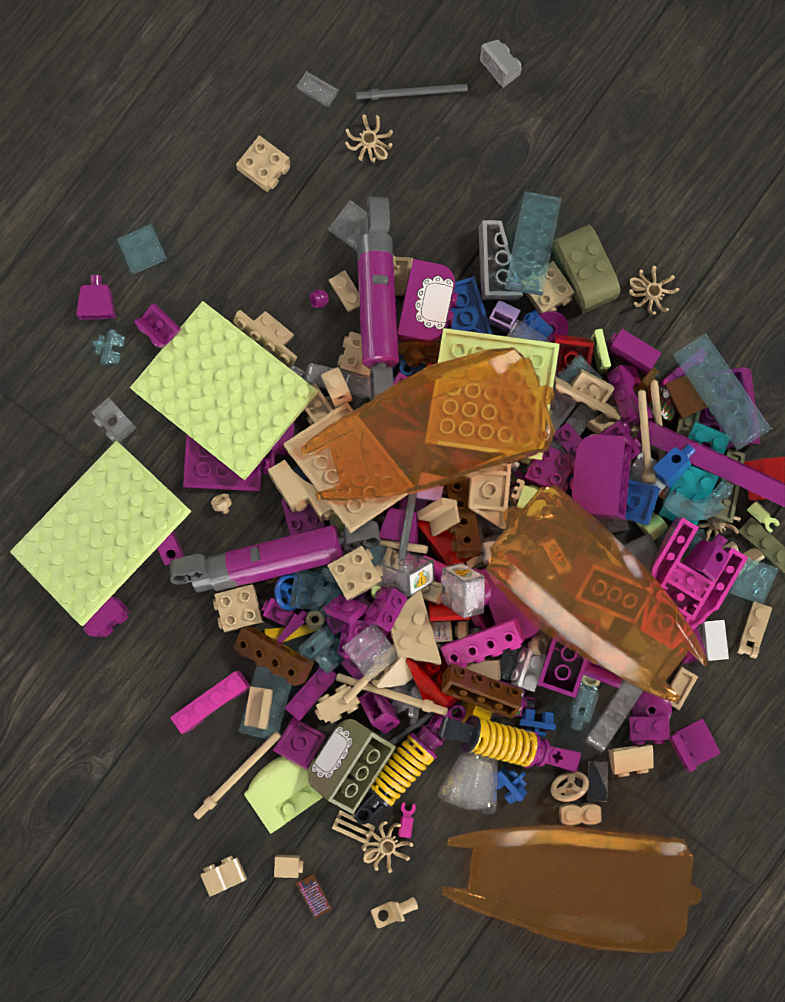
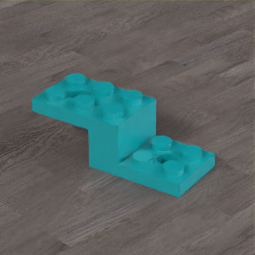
M695 421L687 438L700 444L709 442L711 449L724 454L731 436ZM691 463L687 471L669 489L658 514L673 521L676 517H683L697 526L719 476ZM687 499L690 501L689 506L684 509L680 508V501Z

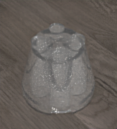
M462 751L441 785L438 797L442 798L443 796L445 797V802L466 810L479 811L482 809L484 814H494L497 807L498 760L488 756L484 757L474 752L465 753Z

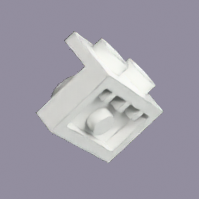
M523 647L517 657V667L511 675V684L534 692L546 655H535L532 649Z

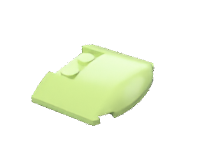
M280 756L261 769L251 781L244 795L270 834L323 798L310 786L308 781L309 770L315 758L308 770H305L285 757Z

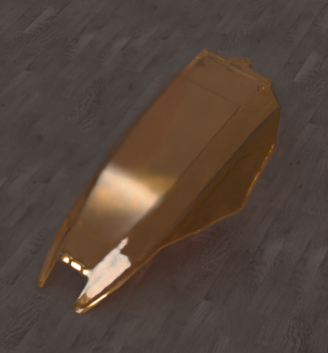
M514 347L488 349L428 366L391 386L367 404L328 425L301 447L302 455L329 448L341 484L316 492L315 496L317 500L354 501L405 493L410 495L479 476L548 451L552 438L556 433L547 405L554 400V391L550 386H540L532 361L529 358H525Z
M557 485L546 488L540 487L523 509L516 506L506 509L503 518L509 526L490 549L491 556L487 566V571L495 586L533 625L573 652L594 664L597 663L645 692L671 702H677L681 697L665 680L675 670L688 651L704 666H706L708 659L695 633L679 608L646 567L599 521Z
M539 824L538 826L482 830L455 836L447 841V846L472 848L473 851L469 888L442 886V895L475 912L526 928L528 931L587 948L641 953L674 951L681 937L686 935L689 905L698 904L702 897L700 889L697 886L691 885L693 854L689 852L684 839L617 829Z

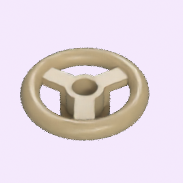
M570 771L563 773L551 784V794L559 801H575L586 793L589 787L588 778L580 772ZM575 777L582 780V788L575 785ZM568 778L564 786L557 788L561 781Z

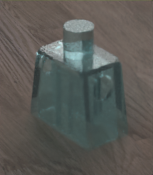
M326 625L315 632L298 648L299 654L315 661L339 640ZM311 646L314 647L315 652L311 650Z
M580 683L576 698L573 697L569 711L570 716L573 718L571 728L581 731L584 721L590 723L599 697L597 687ZM582 707L585 708L584 711H578Z

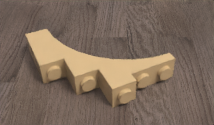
M285 460L268 469L272 481L293 513L304 510L310 504L321 522L335 517V512L315 486L297 475Z

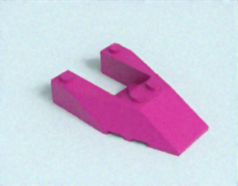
M676 517L652 566L648 586L654 591L643 608L639 625L640 631L671 649H674L691 634L692 630L699 624L701 625L710 614L719 609L748 559L747 556L734 548L724 547L723 550L729 554V557L715 582L679 562L699 528L683 517Z

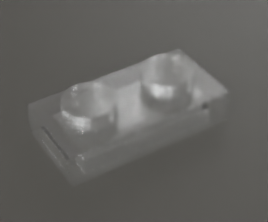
M307 71L297 85L298 90L328 108L338 94V89Z

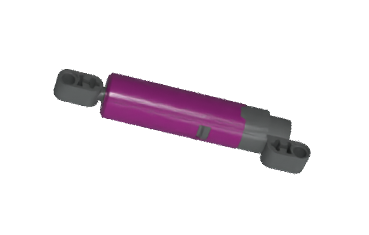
M368 196L366 203L367 218L360 221V237L357 238L362 364L370 368L371 402L392 403L394 388L391 367L398 364L399 355L393 240L388 235L390 227L389 199L387 197Z
M368 521L352 533L345 527L342 530V536L336 525H330L209 556L207 559L201 554L185 556L170 562V580L173 584L178 585L192 582L197 593L211 589L218 592L330 564L345 556L344 549L352 552L360 546L367 549L379 545L378 524L374 521Z

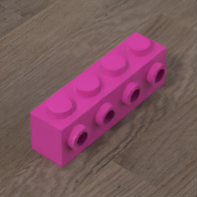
M515 617L448 642L441 647L448 666L450 663L465 668L469 662L473 661L474 664L482 662L486 656H498L507 648L515 650L521 647V643H523L525 638Z

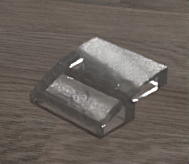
M372 624L342 647L368 681L398 658L397 652L376 625Z

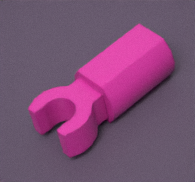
M405 802L401 804L403 816H400L399 824L401 826L398 830V836L411 838L414 819L411 815L415 812V804H412L410 811L405 809Z

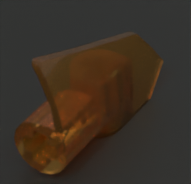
M412 340L398 344V354H403L406 363L414 368L418 367L421 363L424 365L429 363L432 365L434 363L438 364L441 341Z

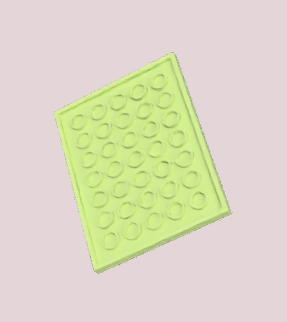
M202 301L180 327L182 330L159 352L130 388L242 479L246 480L318 391Z
M116 440L10 552L60 605L83 626L187 517L191 510Z

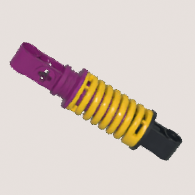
M456 702L448 708L447 714L444 717L461 722L466 716V710ZM458 707L457 713L451 715L452 710ZM435 714L426 726L423 725L421 727V731L417 735L410 732L407 739L402 742L404 750L401 747H397L396 752L398 754H391L392 759L389 758L386 762L389 766L384 765L382 768L383 772L379 773L358 808L352 814L357 823L361 825L368 824L383 806L391 809L396 799L400 798V793L406 791L405 787H410L411 782L416 780V776L421 775L420 770L424 771L426 765H430L437 758L435 750L438 746L443 745L445 739L438 736L444 715ZM361 810H365L362 816H358Z
M475 715L470 716L465 723L443 716L438 732L439 737L461 741V749L465 753L474 752L475 754H481L496 760L501 759L504 762L508 761L509 763L521 765L524 768L532 767L534 764L542 767L546 763L577 772L581 753L550 746L549 741L540 739V736L535 731H525L509 725L484 720Z

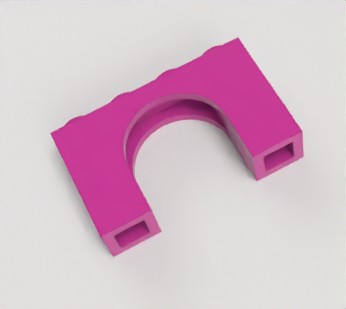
M235 671L170 718L181 734L187 733L203 722V719L216 709L248 690L250 685L240 671Z

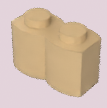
M571 803L559 806V821L566 825H576L581 822L590 825L601 822V807L594 803H583L579 806Z
M232 856L221 860V865L215 867L212 864L203 869L204 873L201 874V878L210 897L247 879L238 857L233 859Z

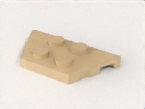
M508 455L500 456L471 468L468 496L469 509L502 529H506L512 456Z
M420 590L406 601L390 631L398 657L440 665L441 659Z

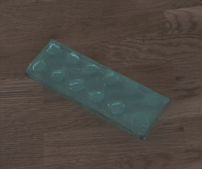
M524 192L505 289L543 296L562 198Z
M706 333L673 354V357L737 450H740L772 429Z

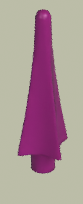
M301 610L298 615L294 613L277 641L282 643L305 623L303 620L308 614L304 610Z

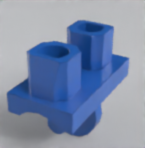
M524 709L522 719L519 718L520 725L534 727V730L526 729V731H535L538 733V736L544 738L546 732L539 731V728L555 730L556 724H553L554 714L550 712H542L541 722L534 721L535 710Z
M503 766L492 781V784L498 790L504 785L509 789L504 795L509 804L517 800L520 802L527 794V791L523 788L527 784L522 779L526 775L524 771L520 774L514 769L509 772Z

